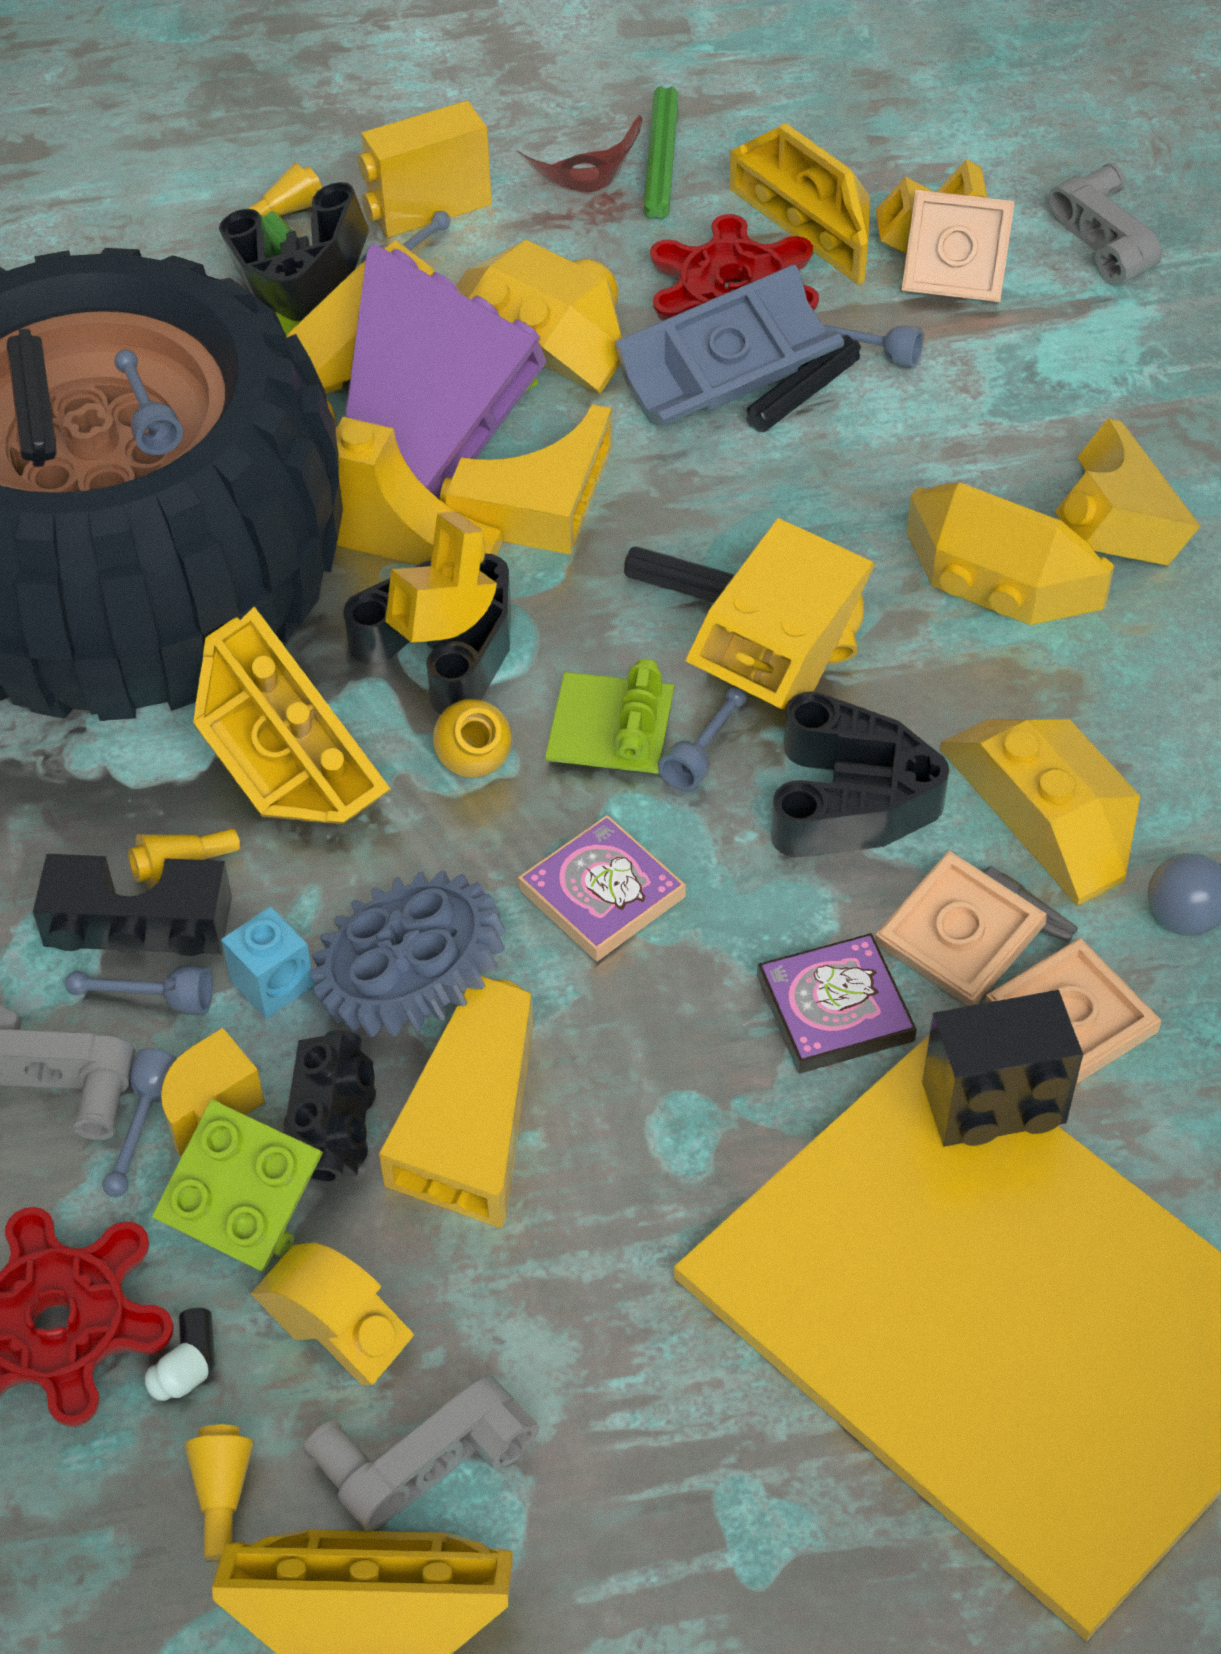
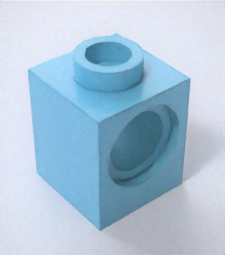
M271 906L221 939L230 981L265 1019L315 986L310 976L312 967L308 944Z

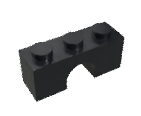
M46 854L33 915L44 947H55L64 951H76L79 949L116 950L126 954L150 951L173 952L182 956H196L199 954L222 955L221 939L225 937L232 893L225 861L165 859L161 878L152 889L136 896H122L115 893L106 856Z

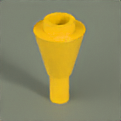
M295 162L262 196V200L247 209H254L263 216H266L271 211L282 216L312 207V199L315 193L323 187L319 178L309 166L303 169Z
M234 828L200 837L196 834H137L135 847L128 849V860L135 881L137 883L145 881L150 890L161 878L165 859L205 860L239 851L240 841Z
M216 1424L201 1427L198 1430V1437L184 1443L200 1510L204 1514V1559L211 1561H220L224 1545L233 1543V1513L237 1510L254 1445L252 1439L240 1436V1428L234 1425Z

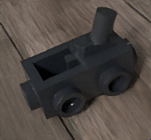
M333 1030L326 1033L325 1036L298 1041L287 1115L284 1118V1134L323 1152L310 1178V1181L320 1184H334L340 1182L342 1177L358 1175V1168L363 1164L368 1154L365 1119L366 1112L372 1106L376 1097L374 1062L361 1051V1037L346 1030Z

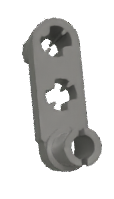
M1107 163L1083 178L1075 176L1051 189L1048 195V203L1051 212L1058 221L1096 251L1095 262L1100 269L1102 278L1114 286L1118 283H1124L1159 264L1162 258V249L1158 238L1147 226L1107 198L1112 194L1122 191L1124 189L1122 184L1125 183L1121 169L1114 163Z
M0 1004V1085L83 1089L78 1114L74 1120L73 1127H75V1132L82 1137L93 1140L111 1138L115 1132L114 1125L121 1092L129 1087L130 1071L135 1058L133 1045L115 1036L96 1035L94 1033L20 1030L21 1017L19 1014Z
M485 1376L465 1388L377 1460L370 1461L342 1430V1426L337 1420H331L318 1427L306 1440L303 1449L304 1453L309 1458H312L339 1489V1501L366 1531H373L384 1525L396 1514L405 1510L476 1451L493 1469L509 1466L527 1450L532 1440L538 1434L539 1426L493 1376Z

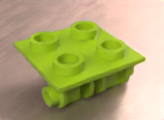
M651 659L638 660L629 669L628 679L564 671L545 761L658 774V763L662 757L675 684L662 683V673L658 669L657 663Z
M211 1099L152 1218L264 1272L273 1255L282 1258L292 1247L294 1235L286 1231L287 1225L323 1152Z

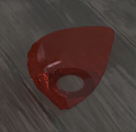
M639 115L635 119L622 142L608 150L575 155L552 165L532 159L519 151L517 153L534 170L553 182L578 191H598L610 185L619 174L640 132L642 117ZM583 163L596 166L592 168H573L575 165Z

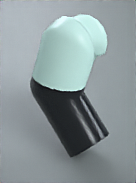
M190 1308L184 1310L178 1316L180 1345L160 1358L158 1364L149 1367L145 1374V1387L148 1393L156 1400L166 1401L172 1397L180 1398L188 1394L212 1374L215 1366L212 1313L208 1309Z

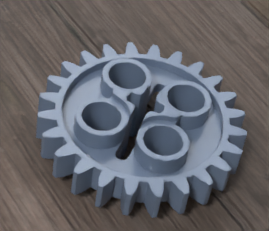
M441 870L431 882H428L422 871L417 873L410 885L405 886L401 878L397 877L394 879L392 890L384 893L378 887L372 888V900L367 904L357 900L352 901L351 906L355 913L351 917L336 916L333 919L339 929L338 932L321 935L320 939L326 949L312 954L317 968L310 971V976L316 984L313 989L325 1010L329 1012L336 1024L343 1021L350 1032H354L363 1026L368 1036L374 1037L385 1024L391 1036H397L403 1023L409 1021L414 1029L419 1031L422 1029L424 1016L432 1013L438 1020L442 1021L446 1017L444 1006L452 1002L464 1007L467 1001L463 992L467 988L483 989L485 987L479 973L497 970L498 965L492 955L504 951L505 946L499 936L504 934L506 930L500 920L501 915L490 894H485L478 881L470 885L464 874H460L450 881L446 872Z

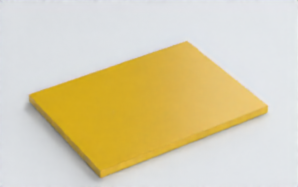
M928 1035L674 1266V1279L1087 1642L1221 1494V1252L1059 1126L1041 1134H1031L1024 1131L998 1136L988 1143L977 1146L961 1143L943 1147L922 1084L929 1042Z

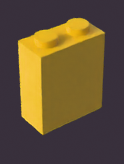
M468 100L361 132L363 153L357 156L360 173L367 187V193L362 194V204L369 221H376L387 238L427 226L432 222V216L437 211H445L452 218L492 205L488 128Z

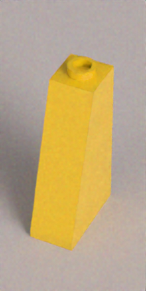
M480 976L485 987L483 989L467 988L463 995L467 1004L464 1007L457 1006L384 1143L379 1157L384 1187L502 1229L508 1212L534 1029L532 993L505 979L492 980Z

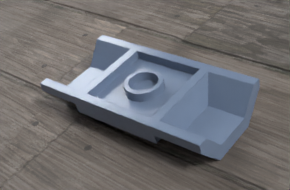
M795 264L615 341V349L627 386L649 422L661 426L704 407L707 411H710L798 372L800 365L844 345V340L840 333L827 332L806 298L800 271Z

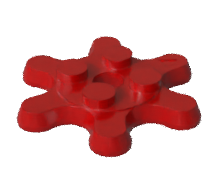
M735 214L718 216L713 220L711 226L713 238L706 244L688 246L676 240L668 239L658 241L652 245L650 258L657 271L679 279L676 285L660 290L653 297V308L659 319L664 321L795 264L798 270L803 269L813 255V245L811 241L800 236L785 237L773 244H761L750 239L747 234L748 224L741 216ZM734 279L742 280L741 282L730 283L728 288L725 287V283H729ZM803 285L807 301L813 311H815L819 303L818 292L810 286Z
M37 1207L23 1208L15 1212L8 1219L5 1226V1238L10 1246L11 1254L8 1263L0 1271V1396L9 1388L19 1384H38L46 1391L48 1409L53 1419L65 1426L81 1427L90 1422L100 1404L99 1392L93 1379L96 1367L111 1354L123 1351L144 1355H154L166 1348L173 1335L174 1324L170 1314L164 1308L156 1305L133 1303L125 1297L122 1291L124 1279L141 1265L148 1253L149 1238L142 1226L135 1222L124 1221L116 1223L109 1227L101 1238L92 1245L84 1248H70L62 1245L57 1240L55 1224L48 1212ZM64 1306L70 1309L66 1328L62 1326L54 1329L35 1328L37 1317L48 1307Z

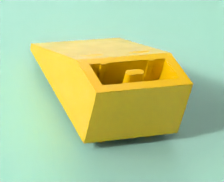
M777 518L710 608L685 661L778 708L786 710L789 701L796 695L804 692H814L876 563Z

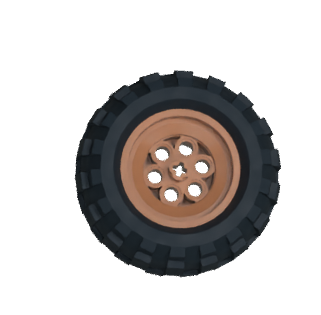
M104 248L100 254L71 256L70 251L67 250L34 256V263L7 271L0 267V701L10 698L14 705L30 708L33 713L65 719L73 709L89 710L91 715L98 714L100 721L136 718L137 708L168 702L171 711L195 703L203 661L205 637L236 617L241 620L255 606L281 642H286L297 625L300 626L319 600L323 571L331 572L343 505L339 482V453L335 423L328 408L325 389L298 336L294 334L286 337L276 312L255 298L254 294L233 279H217L207 276L203 264L174 255L162 260L141 257L139 249ZM19 329L31 330V335L40 337L43 345L57 448L55 459L45 461L44 467H34L32 461L24 460L20 454L7 350L8 338L19 335ZM121 350H131L136 354L138 358L136 370L150 401L169 406L176 413L182 425L183 437L181 442L175 449L166 454L150 455L144 453L134 439L131 430V420L133 413L140 405L126 374L119 371L115 366V356Z

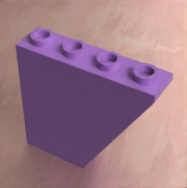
M372 243L366 255L346 417L394 428L395 438L405 462L418 480L440 500L443 482L446 477H453L461 457L476 459L547 363L539 344L540 336L533 328L520 320L510 323L500 317L498 311L485 299L479 296L469 299L458 292L457 287L442 274L433 272L430 276L419 270L413 259L404 252L393 249L390 253L377 244Z

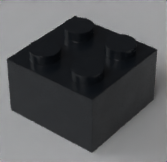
M1059 990L933 1013L922 1084L943 1147L961 1143L977 1146L988 1143L998 1136L1024 1131L1031 1134H1041L1056 1128L1058 1125L1067 1123L1083 1052Z

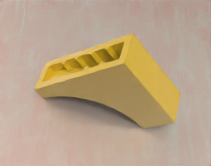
M591 404L587 414L574 430L554 444L530 454L490 460L461 457L453 477H446L443 482L440 500L468 518L501 529L502 542L571 555L612 448V408Z
M343 417L336 428L339 453V482L343 505L337 546L414 565L431 561L437 513L457 511L433 495L413 474L399 450L394 428ZM462 515L484 531L485 554L497 556L502 546V530Z
M1111 418L1106 419L1078 455L1077 459L1086 472L1055 511L1059 519L1089 543L1096 552L1169 566L1201 527L1123 422Z

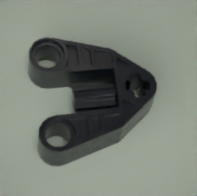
M331 183L318 190L313 196V216H311L312 246H310L307 235L298 238L296 231H290L286 233V241L280 243L281 254L276 255L261 216L254 209H241L232 212L219 225V231L235 268L249 291L259 301L286 318L296 321L303 320L356 269L369 233V228L355 191L349 183Z
M485 554L484 560L480 564L479 570L497 583L492 602L481 619L473 627L456 637L427 641V645L433 649L426 663L430 702L432 708L440 715L447 707L465 699L482 700L510 651L511 597L509 569L507 563L496 555ZM431 561L423 562L414 567L431 566ZM390 578L355 594L345 603L344 618L349 651L356 661L364 664L375 665L384 663L410 642L385 622Z
M804 692L796 695L789 701L786 708L785 754L789 760L797 765L834 770L832 783L796 780L787 782L776 790L773 797L771 840L775 848L782 854L795 858L885 847L936 821L942 815L949 777L948 763L940 753L900 721L818 692Z

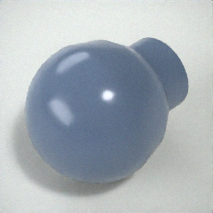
M1188 853L1172 856L1161 863L1154 871L1148 886V902L1156 920L1169 931L1183 936L1202 935L1221 924V863L1219 864L1217 861L1202 854Z

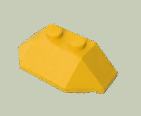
M787 123L730 151L729 189L791 236H800L811 241L814 253L857 285L865 281L871 197L849 167Z
M525 239L469 268L456 285L458 292L469 299H472L474 296L485 299L498 311L500 317L510 323L520 320L533 328L540 336L539 344L547 361L544 367L600 395L620 365L615 349V341L623 337L609 283L605 277Z
M961 482L937 485L929 489L924 487L915 488L910 495L906 533L931 586L1028 625L1103 610L1107 604L1115 565L1105 557H1098L1089 543L1061 520Z
M255 606L241 620L236 617L205 637L193 724L262 817L343 825L391 791L386 781Z
M986 719L941 741L940 750L1077 906L1125 882L1140 795L1070 719Z
M307 1529L268 1536L251 1545L243 1541L225 1544L213 1582L212 1596L213 1601L276 1654H452L508 1607L513 1568V1551L500 1547L490 1549L479 1541L444 1532Z

